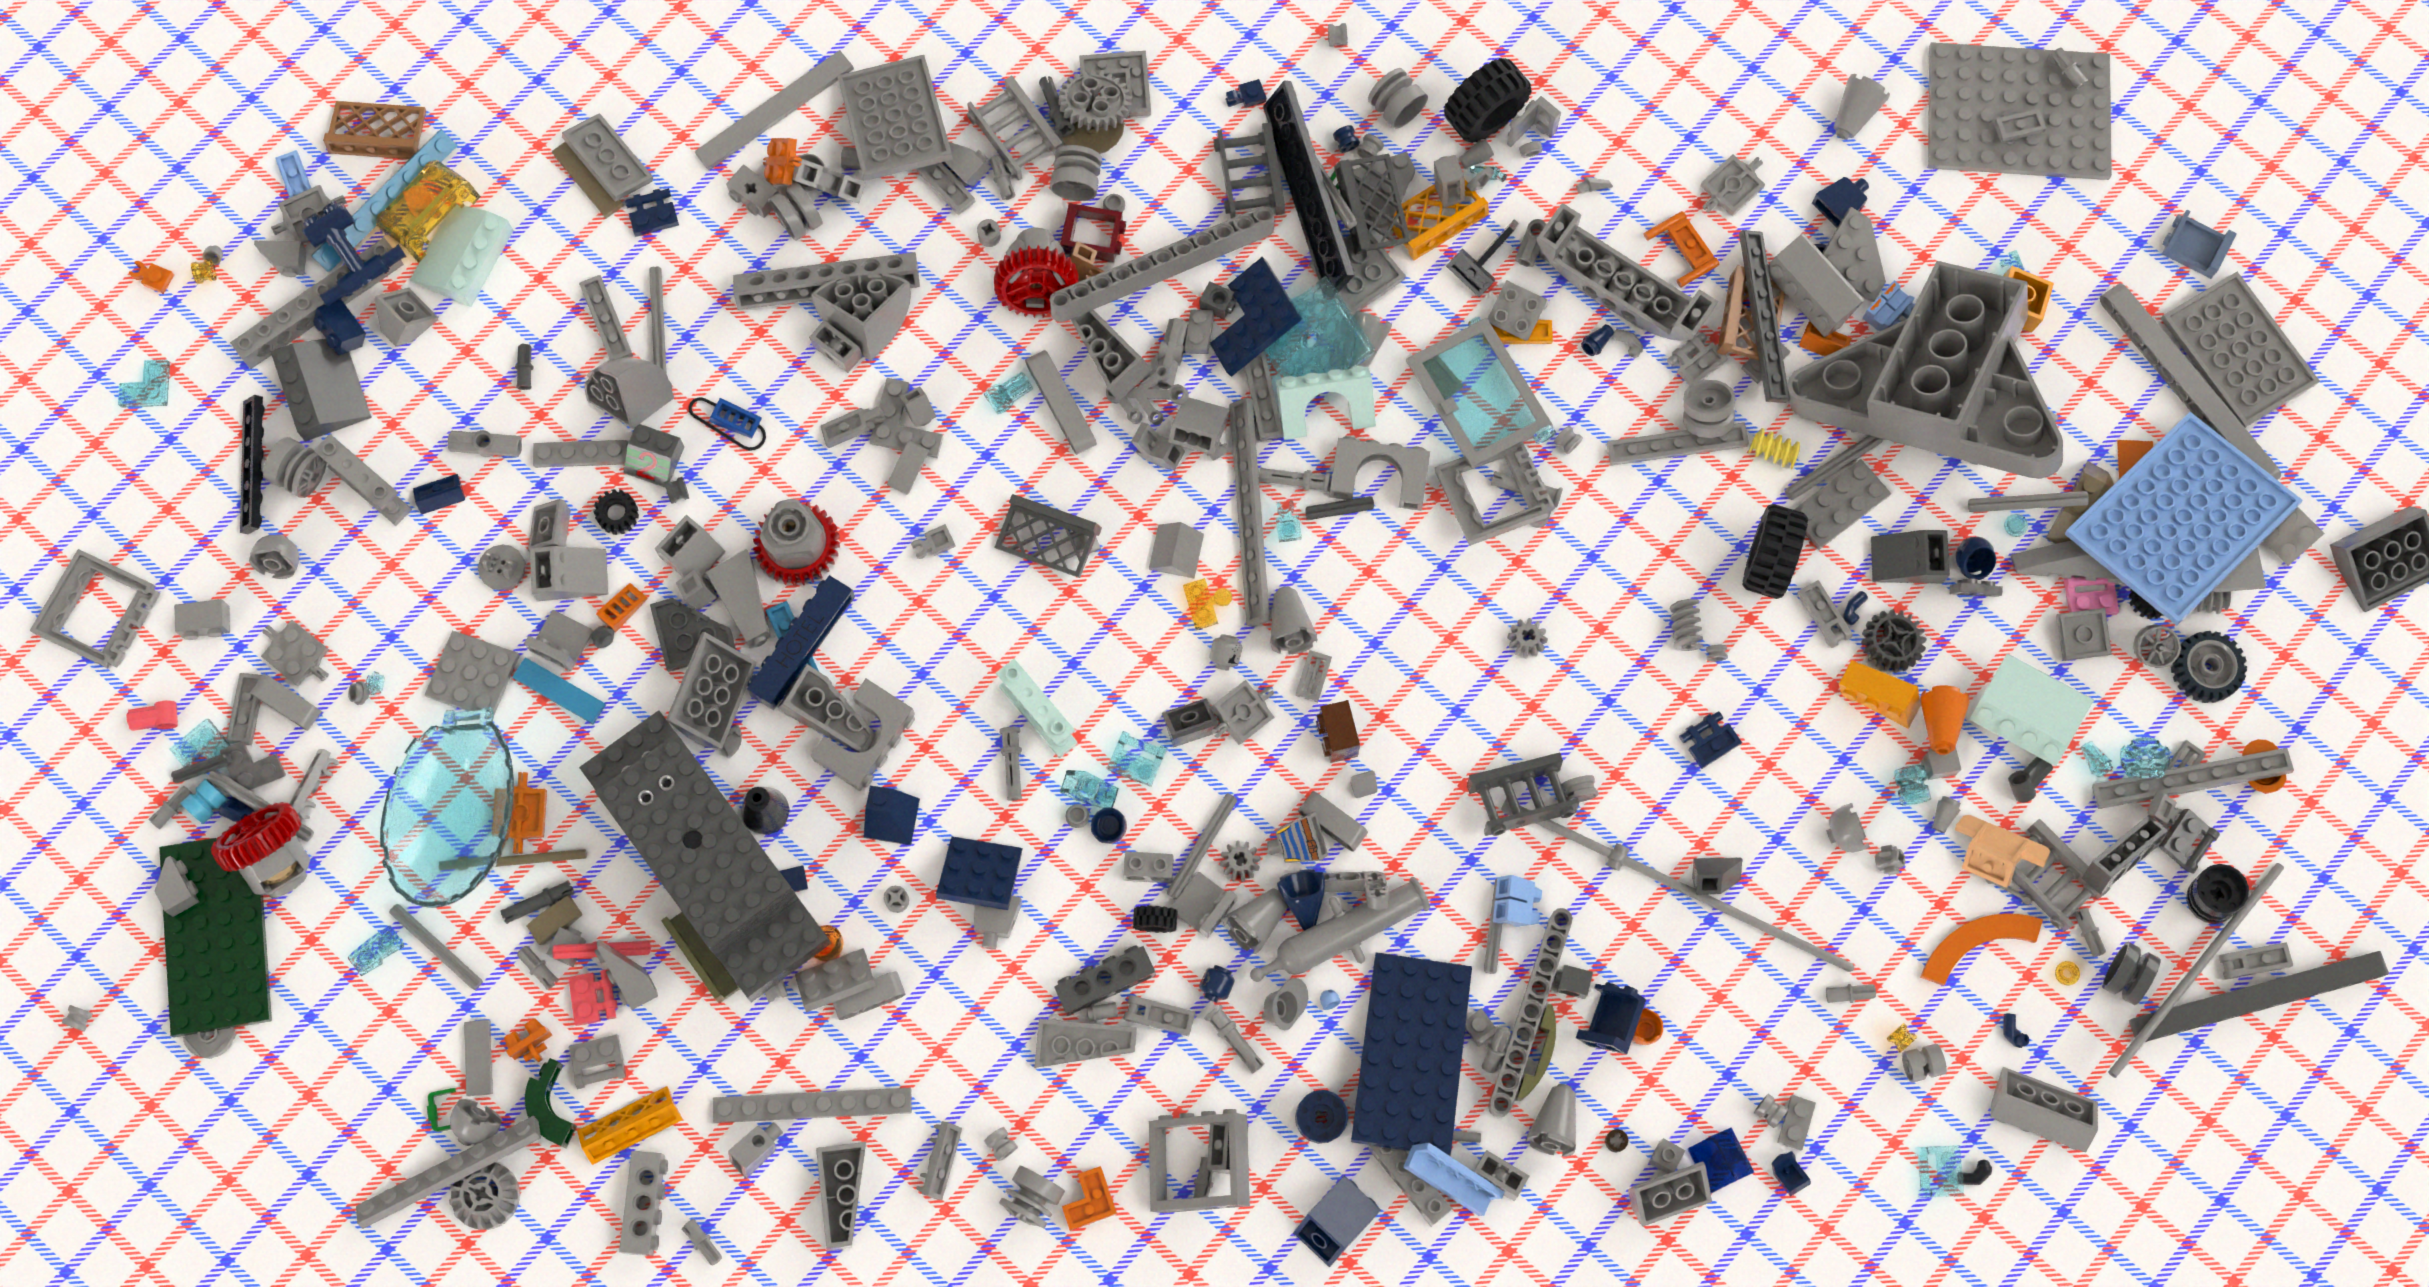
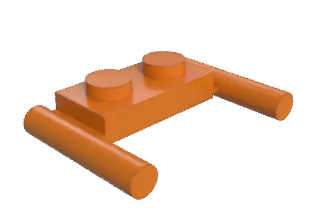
M1683 211L1643 233L1645 239L1649 241L1662 232L1669 231L1668 235L1693 269V271L1676 280L1680 288L1720 265L1718 259L1713 256Z

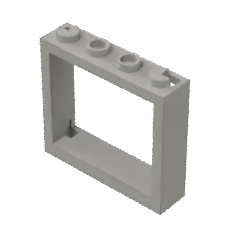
M1223 1109V1114H1216V1111H1202L1201 1116H1194V1113H1181L1179 1118H1173L1172 1115H1160L1158 1120L1148 1121L1150 1212L1174 1213L1250 1206L1248 1120L1246 1114L1237 1113V1109ZM1229 1122L1231 1195L1167 1200L1166 1128Z

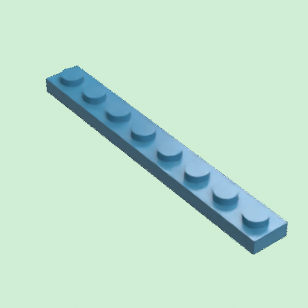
M442 129L431 137L352 215L355 223L344 229L347 234L346 238L353 248L405 198V193L416 188L458 146ZM324 242L311 255L327 272H330L342 260L333 246H329L327 242Z

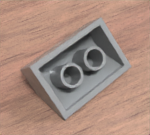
M1704 1162L1637 1184L1628 1189L1631 1208L1642 1227L1712 1202Z

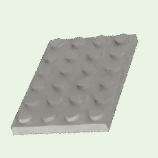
M924 54L837 76L864 181L953 160Z
M2238 271L2167 312L2160 318L2215 393L2245 428L2320 382Z

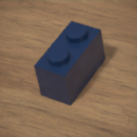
M342 299L334 302L329 307L327 305L317 307L313 320L315 328L321 331L326 338L328 346L333 348L338 356L363 347L366 332Z

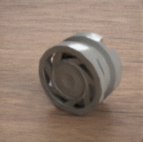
M1593 775L1575 777L1562 783V787L1568 796V801L1578 798L1580 803L1599 795L1598 790L1594 787L1595 778Z

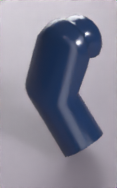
M1859 591L1847 603L1843 619L1849 625H1854L1860 619L1855 611L1868 600V596L1864 591Z
M2004 1014V1037L2014 1047L2022 1048L2027 1046L2030 1041L2029 1036L2021 1033L2016 1028V1014Z

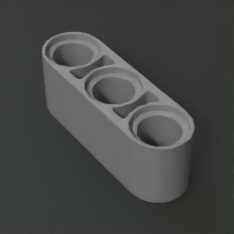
M265 673L250 691V694L306 731L311 728L322 713L320 709Z
M1315 791L1311 792L1298 809L1302 816L1316 811L1321 830L1352 852L1356 850L1368 834L1364 826Z
M893 971L874 978L875 987L833 1002L838 1019H849L904 997L906 993L898 972Z

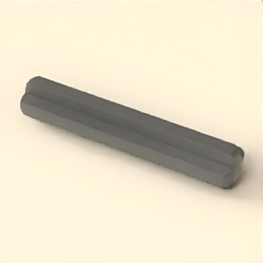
M1372 496L1307 506L1305 508L1307 520L1373 510L1374 500Z
M224 753L172 771L171 777L174 783H180L229 766L233 760L229 753Z

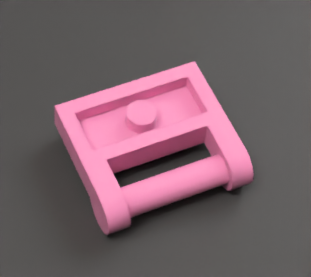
M2073 575L2071 579L2064 578L2069 612L2105 608L2106 616L2119 613L2115 583L2108 582L2106 578H2096V581L2085 580V577H2074ZM2105 585L2104 591L2078 593L2075 591V587Z

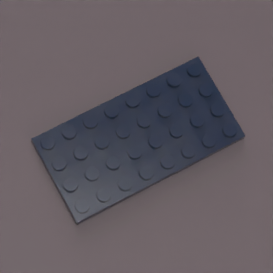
M1375 952L1351 1135L1352 1143L1410 1151L1412 1145L1430 1143L1451 1156L1472 966Z

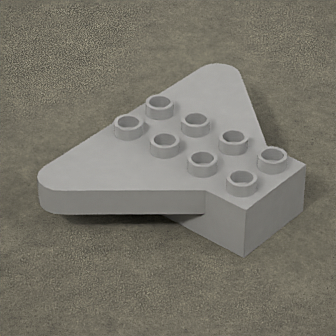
M1936 261L1908 319L1794 371L1788 379L1787 387L1791 410L1796 415L1805 419L2028 478L2042 479L2050 477L2058 472L2063 463L2062 435L2015 344L2028 318L2027 281Z

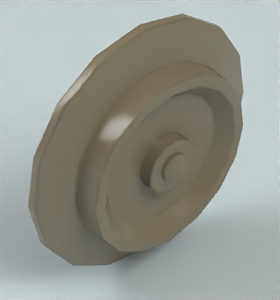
M1124 120L1123 124L1117 122L1116 128L1108 125L1107 131L1103 127H1099V131H1096L1095 127H1091L1088 131L1086 125L1078 128V122L1073 123L1075 126L1074 132L1069 136L1062 137L1065 145L1084 146L1102 154L1117 145L1123 136L1125 123Z

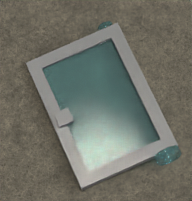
M1480 317L1473 318L1468 322L1469 327L1406 358L1407 364L1471 469L1531 438L1534 439L1536 444H1541L1556 434L1552 422L1487 317L1482 320Z

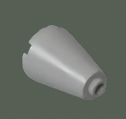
M1855 73L1850 74L1834 124L1835 134L1845 140L1854 138L1890 97L1889 92L1887 94L1884 93L1886 88L1866 76H1863L1862 79L1856 78L1857 74Z
M1349 310L1346 321L1342 367L1346 370L1355 366L1369 367L1389 334L1392 324L1386 321V324L1380 323V317L1369 313L1356 311L1354 315L1352 310Z
M1284 586L1274 593L1270 636L1271 648L1281 654V650L1288 651L1289 655L1303 653L1313 647L1314 641L1317 643V633L1297 591L1289 586Z
M1272 888L1227 914L1223 918V925L1228 924L1230 928L1228 934L1241 948L1246 951L1251 948L1254 950L1252 954H1257L1267 942L1288 906L1279 890Z
M1558 1084L1551 1088L1527 1134L1526 1141H1530L1529 1146L1533 1149L1553 1156L1555 1151L1563 1152L1562 1157L1571 1156L1575 1153L1576 1093L1569 1085Z

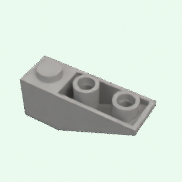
M596 941L598 949L595 950V954L600 963L605 962L609 968L606 971L607 976L612 984L617 983L621 991L618 992V996L624 1006L628 1004L630 1009L633 1010L658 997V991L645 968L603 941Z

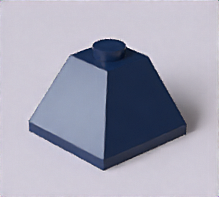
M870 785L865 808L864 838L911 846L920 798L895 789Z

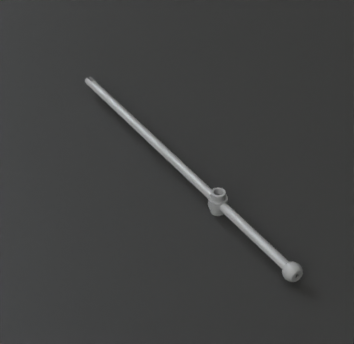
M1506 798L1501 810L1506 815H1513ZM1520 806L1522 812L1530 811L1529 809ZM1552 820L1536 823L1607 857L1609 860L1606 865L1614 870L1620 871L1622 865L1631 868L1847 972H1851L1855 968L1852 963L1710 895H1696L1695 888L1628 857L1627 854L1630 849L1616 843L1614 849H1611Z

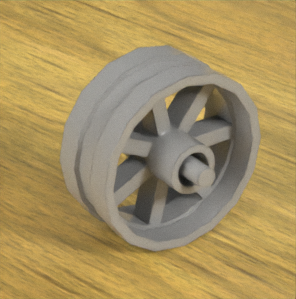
M2153 624L2147 625L2137 633L2133 642V649L2137 659L2143 664L2154 668H2164L2173 664L2179 657L2181 644L2176 632L2168 627ZM2156 629L2155 639H2152L2147 633ZM2163 629L2167 631L2170 635L2160 641L2161 631ZM2145 637L2149 641L2148 645L2141 646L2142 639ZM2173 639V649L2167 648L2166 643ZM2150 649L2149 655L2144 659L2141 650ZM2165 651L2171 653L2166 660H2164L2162 655ZM2155 653H2157L2160 663H2150Z

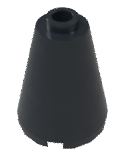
M770 787L751 788L747 792L741 808V815L745 825L751 831L763 835L778 832L784 827L790 812L789 803L783 793Z

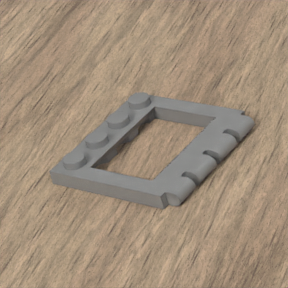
M1524 443L1477 466L1480 467L1505 458L1529 508L1488 524H1484L1461 475L1463 472L1472 470L1466 459L1461 457L1434 467L1435 474L1469 546L1548 517V513L1555 509L1540 475H1537L1538 471L1531 457H1528L1529 453Z
M78 549L29 631L107 669L110 665L118 668L126 654L119 650L120 647L129 649L138 632L131 628L133 626L137 628L142 627L150 613L144 609V606L153 608L161 593L154 590L156 587L154 584ZM95 572L137 590L102 652L60 632Z

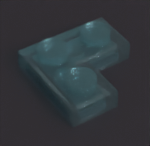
M167 359L144 360L143 382L119 383L118 405L121 408L168 406L170 362Z
M206 718L171 746L169 750L180 764L186 767L203 754L207 759L221 755L220 750L231 745L213 722Z

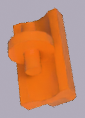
M533 1018L524 1025L529 1036L523 1040L516 1031L504 1037L508 1047L506 1052L510 1058L512 1057L516 1060L523 1055L526 1062L532 1058H535L537 1062L543 1060L540 1053L547 1049L544 1041L553 1035L548 1028Z

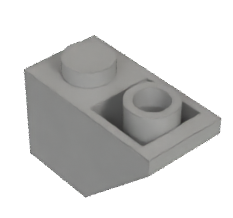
M169 856L165 859L154 892L164 911L174 917L197 904L199 900L196 894L199 892L193 881H188L185 875L188 873V870L184 863Z

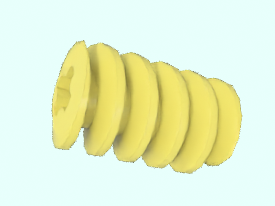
M1764 428L1756 432L1748 454L1753 449H1756V457H1759L1764 452V460L1767 461L1770 456H1773V463L1776 464L1782 459V467H1785L1790 462L1792 470L1800 452V442L1796 441L1791 446L1790 438H1787L1783 443L1782 435L1780 434L1773 439L1774 432L1772 431L1766 436Z

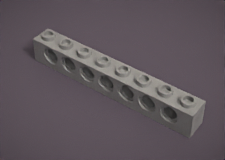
M384 237L360 253L359 256L365 262L376 254L383 255L393 248ZM402 260L389 267L390 270L387 274L383 273L353 292L354 295L351 297L344 296L341 298L345 305L402 267L404 263ZM344 264L232 340L230 344L250 369L254 368L271 356L270 351L288 345L315 326L313 320L317 307L326 305L321 299L320 294L335 286L338 281L337 279L350 272V270Z
M916 252L736 274L733 275V294L737 310L813 301L811 294L824 284L834 279L839 281L849 278V274L869 272V275L882 276L883 273L895 275L909 281L910 288L920 287L919 268Z

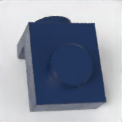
M1793 1151L1780 1154L1771 1163L1773 1175L1790 1197L1811 1185L1810 1178L1797 1163Z

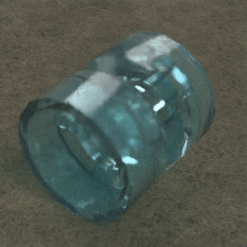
M1924 765L1902 767L1893 772L1895 783L1900 787L1898 790L1900 805H1916L1932 799L1929 786L1924 783L1927 780Z

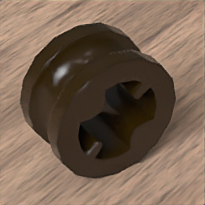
M1614 1129L1605 1137V1145L1611 1152H1621L1628 1145V1136L1623 1130ZM1615 1134L1620 1135L1619 1139H1623V1143L1619 1144L1618 1148L1614 1147L1615 1143L1611 1144L1610 1139L1614 1138Z

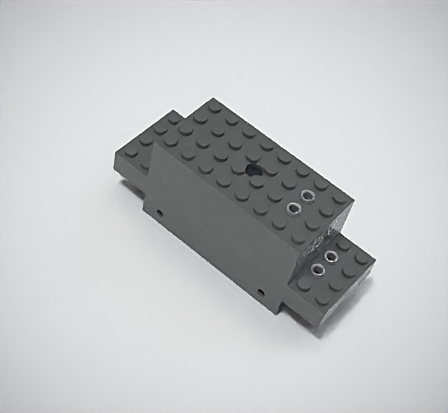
M660 710L579 767L596 790V795L704 943L720 960L751 1003L831 944L824 931L679 735L666 721Z

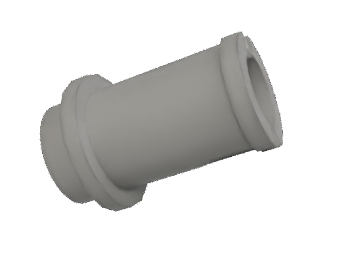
M1116 1002L1095 1006L1092 1003L1091 1006L1086 1007L1088 1021H1093L1094 1023H1097V1020L1118 1017Z

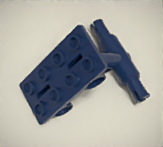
M334 200L323 207L324 213L317 216L314 213L304 219L301 231L313 247L316 248L324 242H327L329 246L332 245L350 270V272L337 279L338 281L335 286L320 294L327 307L344 296L351 297L354 295L353 292L381 274H387L390 270L389 267L407 257L398 244L385 254H376L363 262L346 238L347 234L344 229L354 224L355 220L342 201L337 204Z

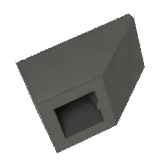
M1742 857L1693 858L1692 881L1696 895L1722 894L1741 881Z

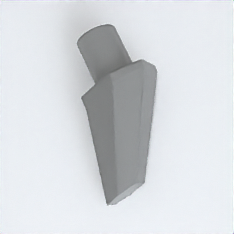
M1585 177L1584 182L1576 185L1579 194L1588 189L1592 192L1613 187L1610 180Z

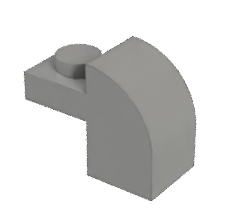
M1141 422L1131 440V443L1137 448L1136 453L1142 458L1159 467L1173 471L1176 470L1185 453L1181 446L1168 443L1169 438L1160 436L1148 423Z

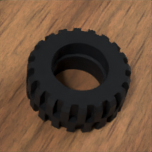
M1499 58L1498 60H1492L1489 64L1486 63L1479 70L1474 71L1470 77L1466 78L1454 90V93L1448 98V102L1445 103L1444 116L1464 141L1470 143L1481 141V139H1486L1491 134L1498 132L1501 127L1508 124L1525 106L1524 104L1530 98L1529 95L1532 93L1531 83L1510 59Z
M1776 504L1767 506L1757 527L1742 580V586L1746 590L1774 599L1784 596L1794 575L1806 536L1808 517L1805 513Z

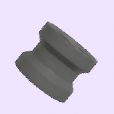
M683 476L678 477L673 482L669 480L664 482L671 504L676 503L679 499H690Z

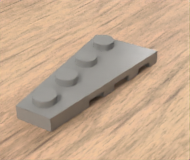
M1039 1019L1034 1068L1133 1053L1136 1046L1137 1027Z

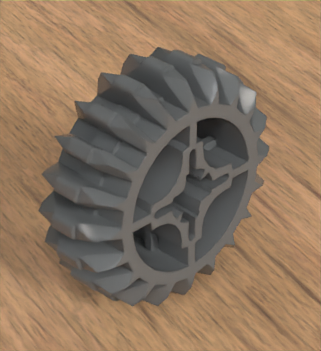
M1891 609L1888 614L1885 611H1881L1879 616L1874 615L1871 618L1872 621L1866 623L1867 629H1864L1862 635L1866 638L1862 639L1861 644L1867 646L1864 648L1863 653L1871 654L1868 661H1873L1874 659L1877 661L1875 664L1876 668L1882 664L1884 665V672H1887L1890 667H1892L1894 673H1897L1899 668L1904 672L1907 671L1908 665L1914 667L1917 664L1916 660L1920 661L1922 659L1921 653L1926 650V647L1922 644L1927 641V638L1921 636L1925 630L1917 628L1920 622L1918 620L1914 623L1911 621L1912 614H1909L1906 618L1904 617L1903 610H1900L1898 615H1896L1895 610ZM1883 626L1884 638L1877 642V630ZM1896 626L1902 628L1904 631L1898 630ZM1911 640V651L1905 656L1904 643ZM1883 651H1888V652H1890V653L1892 654V656L1887 655V654L1884 653Z

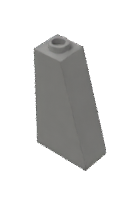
M745 549L705 573L749 648L762 646L771 636L753 560L748 550Z

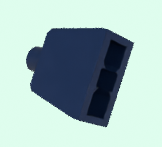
M1843 177L1816 193L1812 204L1837 228L1850 207L1859 212L1863 209L1868 200L1864 192L1869 189V184L1863 178L1853 183L1848 177Z

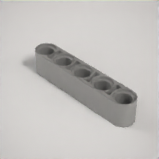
M1043 350L1025 359L1031 376L1074 453L1078 455L1096 446L1097 442L1048 352Z

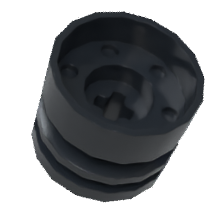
M2215 864L2207 867L2191 882L2187 889L2186 901L2189 910L2196 918L2205 923L2218 924L2227 921L2244 906L2248 899L2249 886L2246 878L2236 868L2225 864Z

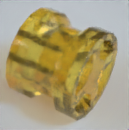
M210 258L205 259L201 263L197 261L191 263L192 275L197 285L203 284L206 280L211 282L217 280L216 269Z
M1903 1022L1886 1039L1888 1042L1894 1043L1896 1050L1901 1053L1918 1036L1915 1033H1910L1907 1025Z

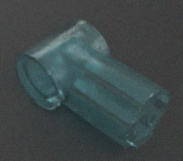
M1020 372L1005 383H998L988 388L984 393V397L996 414H1002L1009 410L1016 400L1032 391L1033 386L1028 377L1023 372Z

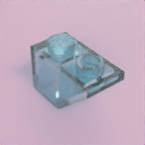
M1067 770L1060 793L1076 801L1103 809L1107 807L1113 808L1119 788L1087 771Z

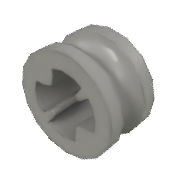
M1717 644L1706 647V652L1709 653L1706 657L1707 661L1718 662L1728 659V654L1725 653L1727 646Z

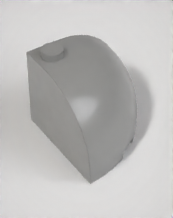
M869 272L849 274V278L839 281L834 279L814 291L811 296L821 319L825 320L859 346L862 356L870 361L891 342L901 328L911 299L909 281L887 273H883L882 276L869 275Z
M623 357L604 362L587 374L588 380L584 383L585 395L589 403L632 429L674 399L672 383L665 371L659 366L639 358Z

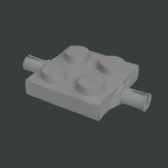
M1732 154L1701 182L1700 187L1711 197L1703 205V209L1709 213L1715 206L1719 205L1733 217L1764 189L1766 184L1757 177L1755 172L1763 164L1762 159L1759 161L1760 158L1756 157L1748 165Z
M317 185L279 202L278 206L282 212L283 222L271 226L274 235L276 236L288 230L292 233L295 241H301L302 244L309 242L308 238L301 231L304 219L314 213L317 216L324 213L323 207L334 200L337 204L341 201L343 204H347L344 195L342 194L330 200L322 186Z
M291 620L279 633L270 625L265 627L267 630L263 629L262 633L272 641L261 657L292 683L300 686L305 678L311 674H314L321 681L326 680L325 677H328L329 673L324 671L319 665L330 649L298 623Z
M1247 680L1235 687L1210 707L1220 721V724L1212 729V734L1220 730L1214 735L1216 738H1219L1227 731L1238 745L1250 738L1275 718L1265 702L1274 694L1272 690L1266 695L1272 688L1266 687L1258 693Z

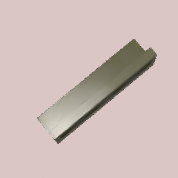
M683 912L671 920L667 916L661 920L719 1004L740 990L723 964L707 947Z

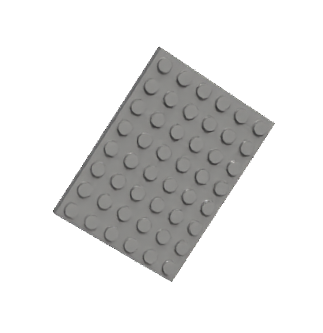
M1931 42L1929 45L1928 169L2110 180L2112 177L2110 54L2065 51L2073 62L2078 63L2076 66L2086 79L2089 80L2084 86L2076 90L2068 77L2061 74V68L2051 57L2055 50ZM2040 109L2046 126L2044 133L2000 142L1994 125L1996 118Z

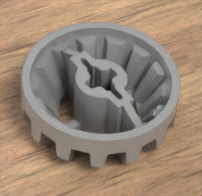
M495 1162L451 1184L449 1189L451 1191L449 1204L453 1208L454 1216L464 1225L477 1230H491L505 1224L516 1212L520 1201V1187L515 1175L505 1166ZM487 1177L485 1183L481 1182L475 1185L469 1183L474 1178ZM491 1180H493L498 1187V1194L496 1189L493 1186L489 1185ZM475 1190L485 1192L493 1200L482 1198ZM464 1191L470 1194V1199L473 1202L471 1209L465 1202ZM478 1205L482 1207L492 1206L485 1211H475Z

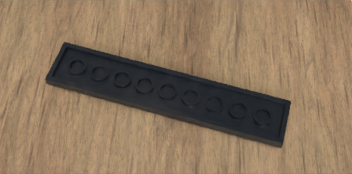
M1284 80L1263 105V109L1268 123L1271 122L1274 143L1324 298L1333 299L1355 276L1354 269L1347 253V247L1345 246L1341 229L1329 198L1328 189L1325 185L1292 81Z

